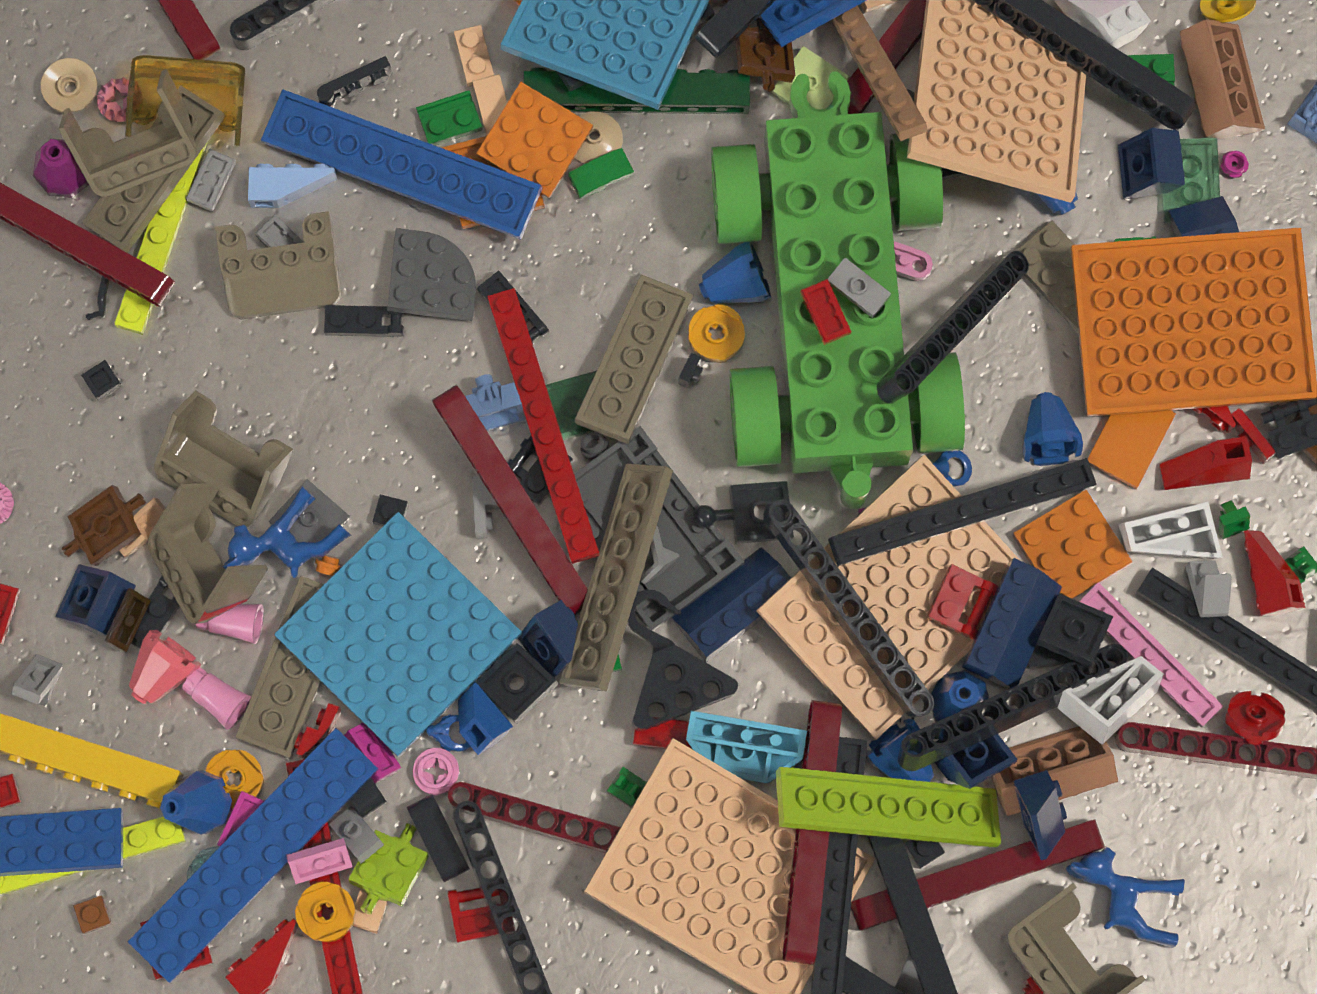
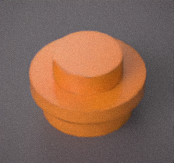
M325 555L322 559L316 558L315 560L317 564L316 571L330 576L335 575L343 565L339 564V558Z

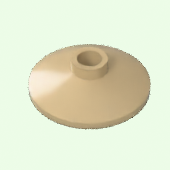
M64 58L52 63L45 70L41 79L43 98L50 107L60 112H64L68 108H70L72 113L84 109L92 102L97 92V78L94 71L87 63L75 58ZM67 86H76L73 92H66Z
M587 112L579 116L593 124L594 127L590 133L597 132L600 137L593 140L588 135L575 157L578 162L586 164L602 155L622 148V130L614 118L602 112Z

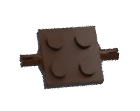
M758 17L756 19L757 27H748L735 40L738 73L761 77L763 79V89L765 91L768 89V92L775 89L774 80L793 82L796 76L792 42L781 47Z
M113 485L108 487L67 516L73 527L74 539L62 547L63 553L70 557L79 549H82L86 553L91 565L98 566L141 535L134 521L133 511L146 503L143 500L144 497L138 493L126 502L118 487Z

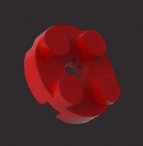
M1252 691L1240 692L1230 700L1225 717L1226 724L1235 733L1246 738L1247 742L1253 745H1260L1263 741L1278 737L1283 730L1286 720L1283 705L1276 698L1261 692V695L1257 696L1251 695ZM1260 715L1261 718H1255L1253 716Z

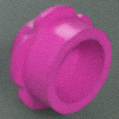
M1229 151L1222 157L1221 169L1225 174H1229L1230 177H1241L1242 173L1248 170L1249 163L1242 152ZM1233 162L1237 163L1236 167L1232 166Z

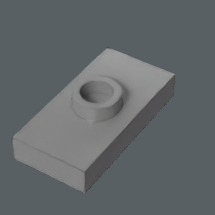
M209 149L186 197L187 202L213 212L236 164V160Z
M275 214L255 232V236L267 248L304 243Z
M847 258L843 259L828 278L830 285L872 318L891 296L888 290Z
M352 805L329 823L340 839L344 838L346 846L360 863H363L384 845Z

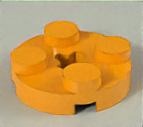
M721 304L698 310L692 317L688 328L689 344L693 351L702 359L710 362L724 363L741 350L745 340V330L740 315L734 309ZM718 327H721V333L724 337L722 339H712V334L709 330L711 328L716 330Z
M235 749L222 751L216 754L206 767V772L223 778L226 785L223 788L231 796L232 803L230 808L232 809L241 791L258 797L264 784L262 767L256 758L246 751ZM240 772L241 776L239 779L241 783L238 786L235 784L229 786L227 784L229 781L228 773L236 774Z
M319 882L304 890L295 910L296 921L303 933L313 940L321 942H333L346 935L354 925L356 914L355 904L350 894L339 885L329 882ZM326 904L328 908L333 907L334 912L330 914L331 918L329 920H325L324 917L319 918L317 915L321 911V905Z

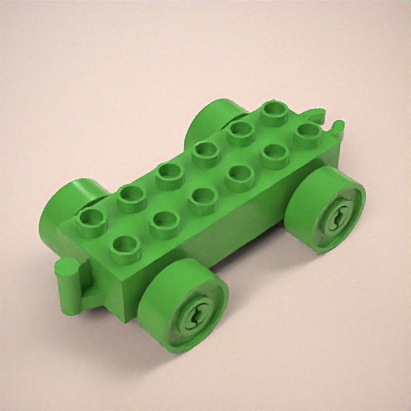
M837 71L831 72L828 79V89L833 95V102L826 109H815L807 101V94L810 90L809 77L806 74H799L791 86L789 103L793 118L766 120L764 148L767 173H759L755 144L711 147L713 203L718 244L761 241V211H770L786 395L778 396L774 366L734 368L729 370L735 460L737 467L781 464V434L789 433L792 472L830 471L841 493V503L846 508L855 510L863 506L866 501L867 494L871 489L872 482L869 475L873 467L908 465L913 452L911 424H913L915 444L919 454L960 451L964 448V397L960 365L956 352L949 353L914 391L893 404L884 402L877 393L878 382L904 356L890 202H892L897 231L941 228L943 221L942 170L939 166L907 158L909 138L900 141L896 133L890 135L889 164H886L882 112L848 114L851 92L848 82ZM847 258L888 290L891 296L872 318L832 287L852 332L850 335L824 345L800 291L828 279L843 259Z

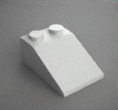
M1054 0L1066 16L1117 49L1135 40L1151 22L1136 0Z

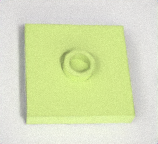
M802 46L794 58L796 76L793 82L799 74H806L809 77L810 90L807 94V101L810 106L820 110L829 107L833 102V95L828 89L830 73L837 71L846 81H848L850 76ZM778 81L771 93L790 105L793 82Z

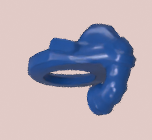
M962 451L942 452L941 456L932 463L955 487L964 485L972 475L971 461ZM952 457L957 458L963 467V473L957 480L952 479L948 475V460Z
M449 714L444 716L439 723L430 725L427 728V734L438 741L442 749L449 752H460L471 748L467 742L458 744L452 741L449 736V728L454 722H459V715Z

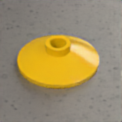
M1200 0L1201 13L1207 19L1219 22L1240 20L1249 15L1256 6V0Z

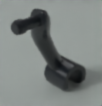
M103 276L101 277L97 296L99 311L88 313L86 315L87 320H92L99 316L104 318L106 315L109 280Z

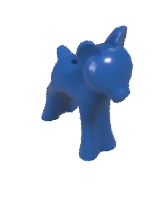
M302 486L284 514L260 537L250 534L246 525L234 528L235 534L228 545L229 559L222 567L227 569L230 566H247L257 560L264 551H271L290 568L292 577L296 578L298 568L313 557H324L338 544L352 535L339 524L325 538L318 542H297L294 535L290 533V529L307 507L316 500Z
M1108 847L1104 848L1101 852L1089 853L1079 862H1072L1071 865L1066 867L1070 876L1083 879L1090 884L1104 885L1110 889L1109 920L1105 923L1104 929L1120 926L1133 931L1138 939L1170 948L1176 947L1178 944L1177 933H1170L1148 926L1135 908L1138 902V895L1141 893L1179 896L1184 890V879L1152 881L1115 874L1112 863L1116 854Z

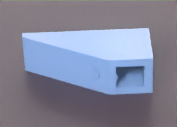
M264 163L257 164L256 167H249L248 201L250 207L281 208L336 181L335 169L325 164H315L313 168H302L299 164L273 167L271 164Z

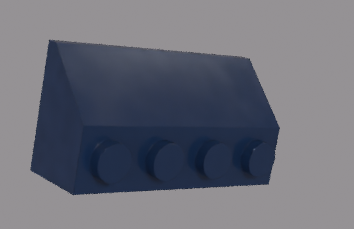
M762 547L744 560V565L681 610L680 616L676 614L671 618L706 663L760 622L763 618L756 610L791 578L782 565Z
M1013 558L1007 565L962 668L1007 689L1018 686L1062 586L1041 570Z

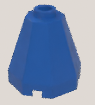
M751 242L737 245L702 274L703 282L699 283L704 299L709 298L713 304L761 302L772 298L767 278L764 279V269Z
M1050 392L1038 394L1031 401L1023 444L1024 461L1030 462V458H1032L1035 465L1047 466L1064 464L1069 461V455L1073 453L1075 458L1081 456L1083 449L1082 434L1061 398Z
M965 670L944 675L931 692L934 699L932 710L934 721L938 722L989 699L986 683ZM960 694L964 695L966 698H961Z
M910 718L903 720L906 726L899 728L897 724L889 727L877 740H872L868 744L872 750L866 751L867 761L889 778L930 782L934 777L931 764L917 771H907L898 763V754L902 740L907 735L920 730L915 720ZM908 751L910 754L917 755L915 751Z
M200 770L179 780L163 796L160 809L164 818L201 835L213 831L214 828L226 824L232 799L230 794L226 793L223 786H226L223 778Z

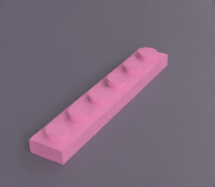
M1099 582L1079 601L1113 616L1106 634L1116 644L1122 646L1132 660L1142 656L1161 671L1164 675L1160 687L1201 728L1223 707Z

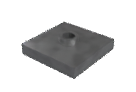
M307 479L268 522L272 525L284 514L302 486L316 500L307 507L290 529V533L294 535L297 542H318L325 538L339 524L344 526L351 517Z

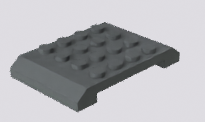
M641 426L635 429L629 444L618 441L574 474L598 551L601 548L626 464L655 465L670 468ZM673 471L657 526L663 547L679 554L680 557L662 574L648 583L644 584L640 580L637 593L643 590L659 591L667 597L672 605L681 611L744 565L745 561L714 524L708 528H701L695 524L693 514L700 505ZM652 600L641 602L635 609V613L640 620L652 631L676 615Z

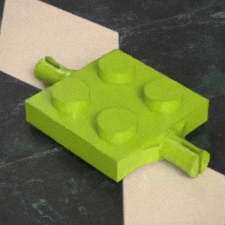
M406 823L400 837H391L378 830L374 831L384 845L363 863L358 861L348 879L349 884L363 889L368 895L360 907L364 913L367 911V914L371 915L378 900L390 901L401 907L403 906L429 857L428 852L414 847L410 843L414 833L417 831L414 825Z

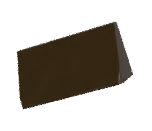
M128 588L104 641L113 649L127 653L151 600L132 588Z

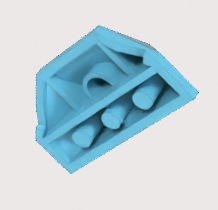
M691 711L686 740L695 752L744 780L770 783L776 778V770L779 767L791 768L803 759L807 730Z

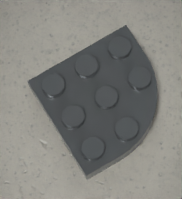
M396 228L387 311L472 321L475 306L476 280L473 268L466 255L454 243L440 235Z

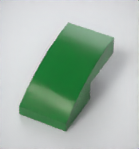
M619 148L568 173V177L579 199L605 190L607 185L631 177L634 170L623 149Z

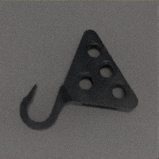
M643 590L636 594L628 619L630 629L641 636L652 647L651 661L632 720V726L637 731L648 730L689 714L691 711H696L730 698L738 689L736 679L678 647L672 640L644 627L637 621L635 609L638 604L646 600L655 601L662 608L679 616L682 612L672 605L664 594L656 590ZM669 666H675L680 670L681 677L676 681H671L666 678L665 669ZM714 683L719 689L718 695L713 698L707 697L703 693V685ZM680 693L688 694L692 701L691 706L688 708L679 707L675 701L676 696ZM652 704L661 705L664 708V716L659 719L652 718L648 713V707Z

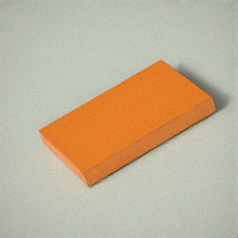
M1167 410L1110 415L1088 457L1090 466L1137 490L1176 413Z

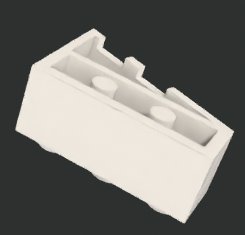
M1209 502L1119 524L1126 552L1212 559L1223 558Z
M1140 656L1111 669L1109 673L1101 677L1088 679L1081 686L1074 689L1070 687L1064 690L1058 709L1103 745L1158 691L1164 674Z

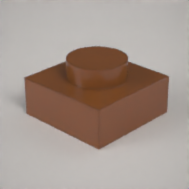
M103 896L73 905L83 934L112 925Z

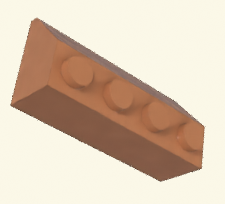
M1205 19L1180 31L1181 48L1186 56L1188 75L1192 80L1195 92L1194 99L1199 108L1202 120L1201 127L1206 137L1226 139L1265 130L1239 25Z
M1080 726L1010 747L1009 749L1018 759L1017 762L991 777L998 799L1007 816L1020 813L1013 781L1045 770L1048 771L1052 781L1057 780L1060 785L1062 797H1059L1058 800L1118 782L1114 755L1107 742L1103 745L1100 744Z

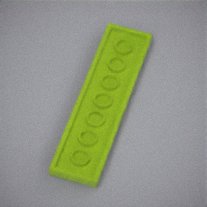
M779 767L776 770L779 827L994 848L1001 844L997 792L994 788L974 786L968 789L955 784Z

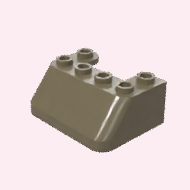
M329 211L313 213L304 219L302 224L304 243L247 250L246 236L240 227L236 225L215 227L220 270L227 304L234 317L248 319L325 308V305H336L340 301L342 290L334 229Z
M195 390L172 413L154 464L155 473L163 482L175 489H178L180 484L219 483L220 489L210 503L209 509L236 526L246 525V527H249L256 520L280 483L293 449L279 440L271 439L263 445L259 454L213 426L217 414L216 406L211 399Z
M1074 883L1009 931L1007 935L1009 948L1044 994H1127L1146 980L1143 975L1136 977L1130 968L1121 964L1114 965L1101 975H1098L1063 927L1076 919L1081 909L1078 898L1072 892L1077 888Z

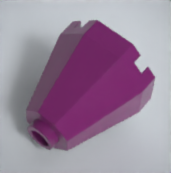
M50 139L36 152L33 177L49 196L57 197L56 195H61L66 198H73L89 185L64 139Z

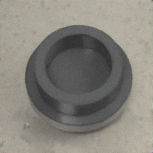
M592 432L582 438L580 451L586 459H595L608 449L609 443L603 435Z

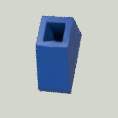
M474 683L458 700L459 733L477 755L499 743L513 728L512 724L477 683Z

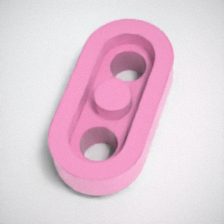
M894 241L897 275L915 281L926 279L930 275L933 266L931 257L924 251ZM915 263H919L922 265L923 269L920 271H916L913 269L912 265Z

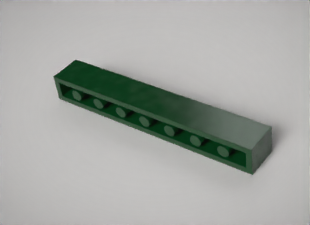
M540 67L524 71V84L573 113L749 114L750 75L738 73L737 69L729 70L727 73H716L715 70L703 69L699 73H688L687 70L677 69L658 110L589 83L570 92L556 71H547V69Z

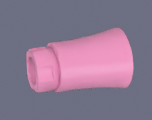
M240 604L208 622L196 624V627L201 630H209L210 633L226 635L256 644L263 625V605Z
M202 668L195 670L188 676L182 687L187 694L192 696L194 701L211 713L227 730L232 728L241 719L251 699L250 695L233 688L212 673L208 674Z

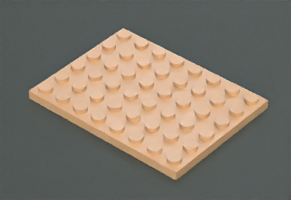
M926 0L914 103L927 124L928 132L909 138L907 158L1071 203L1076 192L1086 74L984 9L974 0Z
M922 455L837 535L962 496L925 455ZM983 521L851 562L838 568L929 690L969 652L974 639L967 638L926 617L949 566L954 564L984 580L999 585L1008 563L1013 558L1020 559L990 526ZM828 543L824 549L836 564L830 544ZM815 555L808 564L811 568L818 569L820 561ZM800 570L756 610L873 740H877L904 714L901 707ZM827 578L825 581L826 589L831 593H835L837 589L835 580ZM973 588L959 622L967 623L981 592L980 589ZM991 595V597H990V600H989V602H988V604H987V606H986V609H985V611H984V613H983V615H982V617H981V620H980V622H979V624H978V626H977V630H979V627H980V625H981V623H982V621H983V619H984V616H985V614H986V612H987V610H988V607H989V605H990V603H991V601H992L994 595ZM845 601L842 606L845 615L852 617L854 607L850 602ZM862 625L860 628L861 637L868 641L872 636L870 628L866 625ZM880 649L877 658L882 664H886L889 660V655L886 650ZM900 672L895 676V683L898 687L903 688L906 685V678ZM915 696L913 698L912 706L920 699V697Z
M672 738L585 888L584 893L754 994H801L813 972V965L785 962L782 956L796 828L779 827L778 800ZM859 848L856 850L851 902L876 859Z

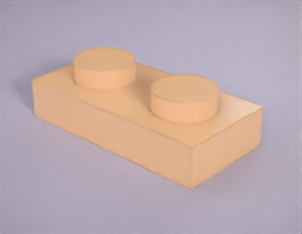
M481 25L454 31L467 86H473V80L493 76L494 73Z

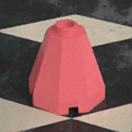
M150 630L143 639L129 683V687L133 690L131 695L143 704H146L147 701L150 703L157 702L185 682L187 677L202 665L199 661L193 662L196 657L172 638L168 637L165 641L160 639L162 633L157 630Z

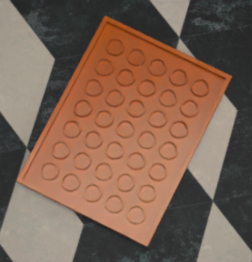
M1301 228L1071 246L1086 417L1317 399V379Z

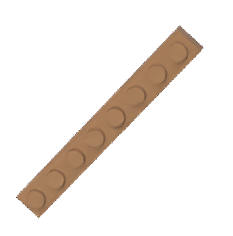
M858 5L832 19L834 26L900 141L928 132L924 118Z

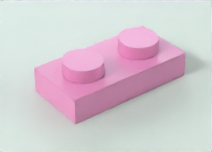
M344 838L287 855L295 884L353 867Z

